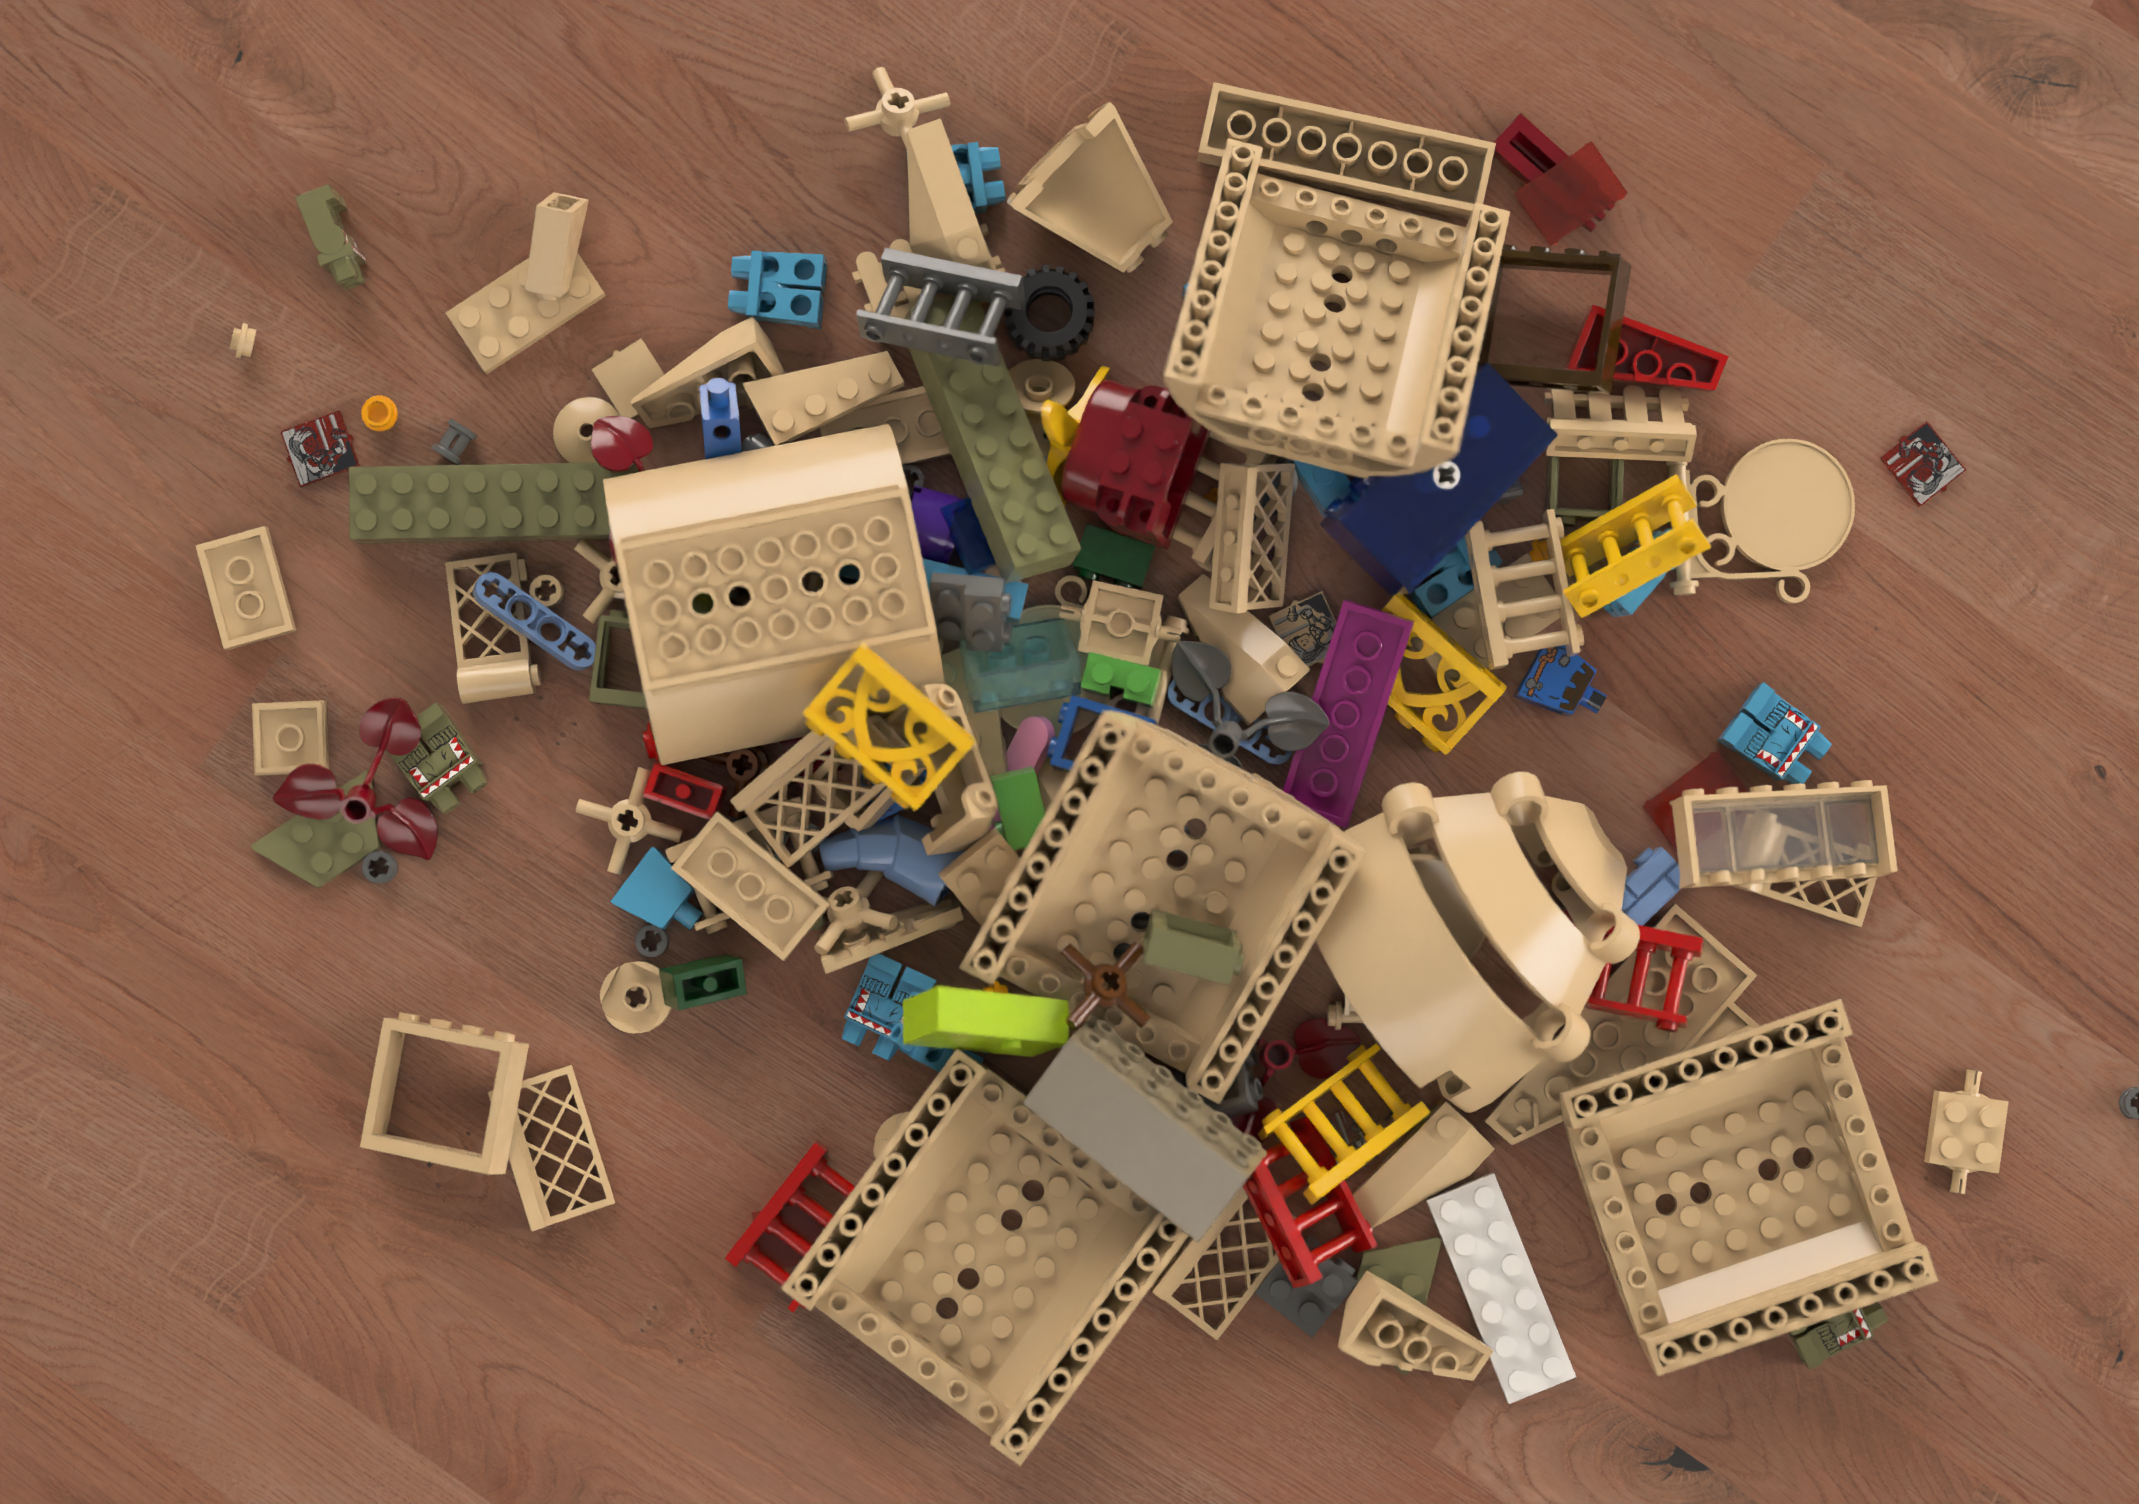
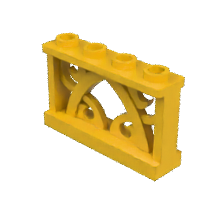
M1398 591L1381 611L1393 613L1394 615L1414 621L1407 645L1412 647L1411 639L1419 637L1423 641V648L1420 651H1412L1406 648L1404 657L1422 659L1435 652L1442 656L1437 669V679L1443 692L1423 694L1406 691L1402 680L1400 664L1388 705L1396 711L1394 716L1403 726L1408 729L1414 727L1423 735L1422 741L1429 749L1435 753L1441 751L1447 755L1493 703L1499 699L1507 686ZM1449 669H1455L1460 674L1458 680H1450L1453 686L1456 687L1454 689L1449 687L1445 679V672ZM1481 690L1486 697L1467 717L1460 701ZM1452 704L1458 715L1457 726L1450 731H1441L1434 725L1432 718L1436 714H1441L1446 722L1449 712L1445 705ZM1413 707H1426L1423 716Z
M864 643L859 646L803 712V715L808 718L805 724L813 732L821 737L827 734L836 742L833 747L841 756L848 761H851L854 757L864 766L863 774L876 785L883 782L893 791L890 794L892 799L905 809L911 806L917 810L976 741L971 734ZM857 664L865 669L856 693L848 689L837 688ZM880 689H886L890 694V700L886 704H879L868 700L869 694L879 699L877 692ZM834 697H846L854 701V708L840 706L836 709L843 711L845 714V720L842 723L833 722L826 713V705ZM903 703L909 706L911 709L905 720V733L912 746L902 748L873 746L867 725V708L877 712H888L897 709ZM919 721L928 725L927 733H919L920 737L924 740L922 743L918 742L913 732V725ZM854 728L857 744L844 732ZM951 742L957 748L936 772L935 766L928 754L937 751ZM921 758L927 768L926 781L920 786H909L902 780L901 771L907 768L911 769L915 777L917 774V764L913 759ZM878 761L894 762L891 773Z

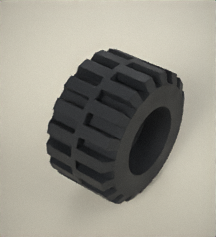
M1041 265V270L1035 271L1034 268L1027 270V275L1023 277L1026 299L1022 309L1010 307L1004 309L1005 324L1010 339L1014 340L1015 346L1020 351H1026L1027 356L1033 359L1037 356L1041 357L1042 361L1050 362V358H1057V361L1065 359V355L1070 353L1074 355L1078 352V348L1081 345H1085L1088 341V336L1092 332L1094 325V300L1092 294L1090 295L1087 284L1084 281L1081 282L1076 273L1073 271L1067 273L1065 272V267L1057 266L1056 269H1049V265ZM1041 296H1058L1070 306V321L1061 330L1043 332L1036 329L1030 323L1028 318L1029 307L1033 301Z

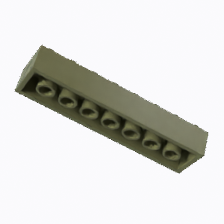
M956 297L932 302L924 323L944 327ZM970 301L958 329L959 331L973 334L979 333L985 318L979 301ZM914 307L909 308L904 319H910ZM909 348L1001 577L1005 578V584L1070 566L1081 550V546L1000 351V363L998 366L975 364L970 360Z
M598 463L349 467V539L358 544L609 539L611 525L603 479L637 473L638 471L634 463L629 469L621 472L606 470Z

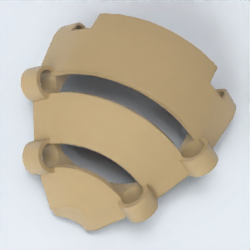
M1516 772L1502 777L1493 785L1491 792L1433 798L1428 787L1419 783L1402 784L1390 790L1382 800L1383 813L1344 831L1366 854L1315 939L1330 970L1355 1011L1395 1063L1420 1088L1437 1078L1443 1097L1464 1112H1473L1492 1103L1547 1056L1560 1063L1569 1062L1577 1058L1586 1048L1590 1037L1589 1025L1580 1014L1605 964H1615L1625 960L1633 953L1640 938L1636 922L1622 911L1627 874L1623 855L1605 835L1594 812L1582 803L1545 796L1539 779L1528 772ZM1514 835L1527 849L1535 865L1548 867L1556 864L1560 871L1553 878L1551 884L1552 891L1565 905L1575 926L1568 920L1544 889L1527 862ZM1432 837L1434 838L1442 860L1456 888L1483 932L1518 977L1544 1001L1532 1014L1520 1020L1491 990L1461 951L1438 915L1417 875L1407 851L1415 844ZM1613 926H1615V929L1612 932V934L1606 940L1602 941L1606 932ZM1565 1024L1561 1035L1553 1040L1556 1031Z

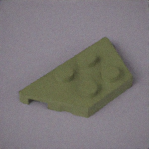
M366 770L340 787L344 790L345 795L353 786L363 784L369 770ZM371 782L370 788L373 790V783ZM341 809L335 816L323 820L297 815L250 846L254 851L315 887L321 888L363 861L368 854L381 849V841L377 834L376 820L378 814L375 818L369 817L365 822L359 824L347 821L343 817Z
M1434 1236L1421 1241L1406 1242L1388 1248H1378L1362 1252L1356 1275L1358 1282L1353 1287V1290L1365 1272L1369 1271L1399 1288L1423 1305H1426L1442 1238ZM1394 1366L1402 1374L1408 1375L1409 1371L1400 1370L1398 1366Z

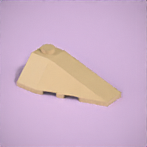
M752 316L722 331L631 399V405L650 429L691 421L695 415L701 414L699 387L702 384H707L713 378H723L727 382H732L736 385L738 407L748 405V408L752 409L753 406L742 387V383L782 375L785 372L770 339Z

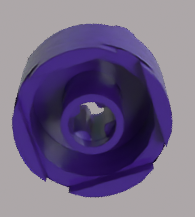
M914 485L910 502L921 557L947 564L950 553L953 551L957 534L954 531L957 520L959 521L964 499Z

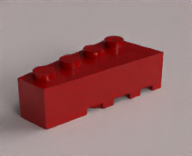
M1594 304L1588 308L1565 369L1596 371L1605 315L1604 308ZM1623 316L1613 380L1711 392L1716 390L1729 356Z

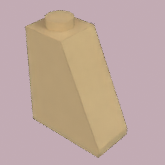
M553 192L536 206L525 291L535 292V297L539 299L556 300L557 297L561 298L569 290L589 199Z

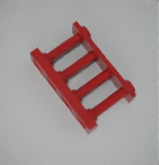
M1560 909L1563 912V914L1568 918V920L1575 926L1569 912L1567 910ZM1637 925L1640 938L1635 948L1637 954L1626 1004L1605 999L1612 966L1611 963H1606L1584 1008L1655 1022V1028L1668 1032H1677L1678 1027L1687 1029V1016L1679 1015L1677 1012L1688 961H1692L1693 957L1701 958L1704 946L1703 938ZM1613 926L1606 932L1602 941L1606 940L1612 934V932L1615 929V926ZM1656 949L1671 952L1670 957L1673 958L1663 1011L1641 1007L1651 955L1656 954Z
M1307 1116L1289 1123L1295 1136L1320 1168L1325 1167L1327 1171H1330L1337 1165L1325 1139ZM1282 1142L1265 1150L1267 1152L1266 1156L1242 1185L1293 1288L1309 1285L1321 1279L1322 1275L1318 1269V1264L1351 1246L1353 1252L1357 1253L1377 1246L1373 1237L1372 1227L1364 1219L1345 1180L1325 1195L1326 1201L1296 1218L1292 1217L1285 1203V1198L1310 1185L1307 1181L1309 1176L1303 1171L1280 1185H1276L1268 1168L1270 1164L1290 1154ZM1334 1213L1344 1233L1313 1251H1309L1301 1235L1302 1231Z
M819 1141L812 1145L724 1258L734 1267L741 1260L746 1264L751 1262L783 1287L791 1275L759 1250L761 1247L755 1242L764 1231L769 1235L773 1233L802 1257H805L812 1245L782 1222L783 1217L778 1213L786 1203L792 1207L796 1204L823 1227H827L834 1216L804 1193L806 1189L801 1186L802 1182L809 1174L814 1178L818 1175L846 1198L855 1189L852 1183L826 1164L828 1160L823 1155L827 1152L828 1148ZM793 1299L787 1309L794 1312L799 1305L803 1309L806 1307Z

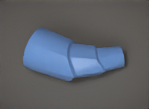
M897 814L893 819L881 820L872 827L859 832L850 827L848 831L827 837L820 842L821 858L827 871L854 867L858 870L881 871L885 878L935 907L943 901L950 891V888L938 873L965 851L927 856L921 839L934 829Z

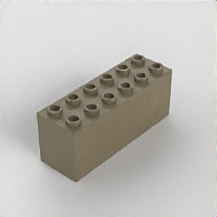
M1094 1016L1069 1038L1023 1102L1025 1106L1197 1242L1200 1241L1267 1154L1254 1137L1240 1132L1232 1125L1231 1120L1226 1115L1212 1110L1203 1103L1201 1096L1197 1092L1184 1088L1173 1079V1075L1166 1068L1155 1065L1144 1056L1143 1051L1133 1043H1127L1115 1033L1114 1028L1109 1023L1098 1020Z

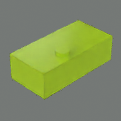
M937 986L903 1001V1044L1034 1057L1064 1046L1069 1040V1025L1065 1021L1068 1017V1000Z

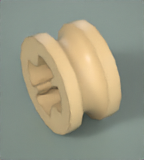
M541 575L532 581L529 593L531 597L545 607L553 608L561 603L564 597V588L561 582L553 576ZM545 582H551L550 586L552 588L556 587V594H551L549 601H543L544 597L541 595L538 597V589H543Z

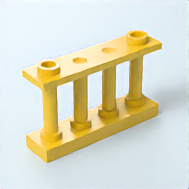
M1678 474L1560 539L1565 571L1569 577L1575 575L1576 583L1564 589L1563 593L1581 618L1711 548L1709 541L1692 518L1688 521L1685 519L1684 513L1695 508L1696 503ZM1671 521L1673 529L1654 539L1651 531ZM1638 539L1641 547L1622 557L1619 549ZM1606 557L1609 565L1590 575L1588 566Z
M1377 1043L1368 1050L1364 1045L1360 1046L1346 1058L1349 1062L1348 1065L1282 1113L1278 1108L1261 1121L1265 1127L1258 1134L1260 1139L1263 1141L1275 1132L1309 1176L1307 1181L1310 1186L1303 1194L1311 1205L1422 1122L1431 1113L1422 1101L1413 1108L1409 1103L1404 1104L1371 1062V1059L1381 1049ZM1357 1069L1362 1072L1394 1113L1391 1117L1395 1121L1385 1129L1381 1124L1376 1125L1343 1082L1345 1078ZM1329 1090L1334 1093L1366 1134L1363 1138L1367 1143L1357 1150L1353 1145L1349 1147L1315 1104V1101ZM1301 1111L1305 1113L1337 1155L1335 1159L1339 1164L1330 1171H1327L1325 1167H1319L1286 1124Z

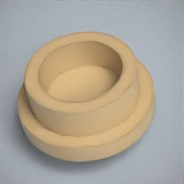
M243 323L241 329L234 328L229 349L236 350L235 358L241 359V356L251 357L256 329L248 328L247 323Z

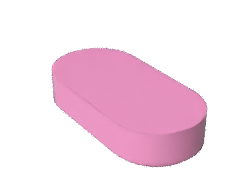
M1032 716L1021 722L1006 752L1009 771L1032 766L1037 776L1047 756L1053 736L1055 737V730L1050 720L1043 716Z

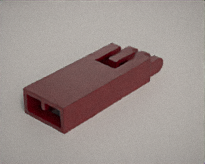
M1521 113L1493 142L1496 143L1493 156L1567 222L1572 217L1583 228L1592 232L1596 225L1587 215L1590 214L1599 222L1606 217L1605 213L1596 205L1599 203L1608 211L1615 207V203L1598 188L1600 183ZM1562 174H1565L1581 190L1575 193L1568 183L1562 189L1554 183Z

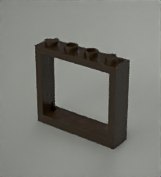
M1503 244L1473 382L1611 394L1631 265L1621 257V254L1609 253L1605 250L1599 251V255H1586L1585 251L1574 248H1566L1564 253H1551V249L1541 246H1531L1530 251L1517 250L1516 246ZM1503 268L1611 275L1596 371L1488 363Z

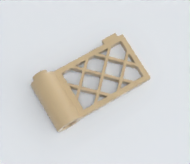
M516 552L445 563L458 667L457 685L463 704L536 693V686H541L542 684L539 665H533L531 661L529 639L485 609L472 597L473 588L477 580L467 592L456 583L455 571L471 569L479 575V579L483 574L491 572L496 565L510 563L512 575L508 580L522 590V582L528 581L526 560L519 559ZM487 566L483 572L477 569V567ZM491 583L495 588L498 587L495 583ZM458 592L464 595L460 602L458 599ZM508 592L506 596L511 598L513 595ZM469 600L484 610L472 627L464 623L460 616V611ZM516 602V611L512 616L517 620H526L524 603ZM489 615L504 625L492 642L476 632ZM462 626L468 630L464 637L462 633ZM508 630L519 636L520 652L505 653L497 647V644ZM473 635L488 645L479 658L466 659L464 646ZM493 650L499 653V655L489 656Z
M1755 810L1754 815H1746L1738 840L1741 867L1778 865L1779 858L1782 865H1793L1808 858L1810 863H1817L1813 854L1819 852L1818 837L1783 826L1775 822L1776 815L1765 811ZM1786 836L1798 839L1805 853L1788 861L1783 851ZM1833 842L1834 857L1837 862L1856 861L1858 859L1862 861L1871 860L1870 848L1868 846L1855 843L1854 849ZM1808 843L1817 845V847L1810 849ZM1841 854L1850 856V858L1844 860ZM1868 877L1855 883L1853 878L1846 879L1849 887L1834 895L1827 881L1819 880L1827 899L1817 904L1809 903L1803 888L1818 880L1804 881L1801 884L1799 882H1792L1794 887L1784 893L1770 890L1772 883L1731 886L1856 927H1862L1877 877ZM1863 886L1862 892L1860 893L1858 888ZM1797 892L1800 899L1791 897L1790 895ZM1850 892L1853 893L1858 903L1854 917L1843 914L1836 901ZM1830 903L1833 910L1824 908V906Z

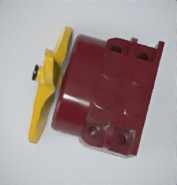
M1102 365L1082 398L1070 410L1067 411L1062 404L1051 400L1044 402L1042 407L1043 438L1050 440V450L1046 461L1047 467L1064 507L1068 503L1097 513L1114 532L1168 550L1211 430L1193 419L1182 409L1169 392L1167 386L1163 388L1149 385L1138 389L1112 380H1106L1111 368Z

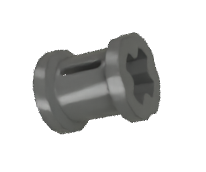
M450 418L447 422L449 425L448 429L439 443L433 444L431 449L454 464L459 465L461 463V454L470 440H475L477 435ZM460 435L452 449H449L455 437Z

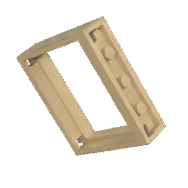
M399 1012L398 1018H383L360 1147L487 1175L506 1174L529 1044L515 1041V1035L507 1032L495 1031L494 1037L483 1035L485 1028L463 1025L462 1030L452 1029V1022L431 1018L430 1024L420 1022L421 1016L416 1014ZM405 1033L500 1052L482 1154L387 1134Z

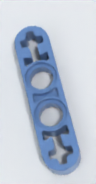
M488 572L477 580L473 588L475 600L492 614L573 670L582 671L594 663L596 644L577 628L502 575ZM492 582L498 586L496 588L497 594L505 598L508 592L513 595L505 604L504 609L498 606L503 600L497 595L493 594L490 598L484 595L486 589L482 584L489 586ZM516 602L525 603L530 609V617L526 620L515 619L511 613L512 604ZM546 623L555 624L560 630L559 639L554 642L545 640L541 635L542 625ZM568 634L573 637L568 644L576 649L581 645L586 647L585 655L589 658L588 660L586 658H582L579 661L573 658L575 651L569 646H566L563 651L558 649Z
M1174 679L1167 690V698L1170 704L1214 731L1213 722L1209 721L1204 715L1206 704L1213 702L1211 692L1200 703L1198 712L1195 713L1190 710L1195 703L1188 699H1184L1182 703L1176 700L1177 693L1173 689L1177 684ZM1220 696V704L1225 712L1221 720L1232 721L1237 724L1242 718ZM1257 718V719H1256L1254 722H1252V723H1253V724H1256L1257 722L1260 721V719ZM1269 725L1264 726L1262 728L1268 731ZM1262 728L1255 732L1252 739L1242 740L1239 745L1271 765H1280L1286 762L1292 754V751H1286L1284 756L1277 755L1275 758H1271L1269 756L1270 749L1265 745L1260 744L1259 751L1253 748L1252 745L1260 738ZM1265 736V739L1272 743L1269 736Z

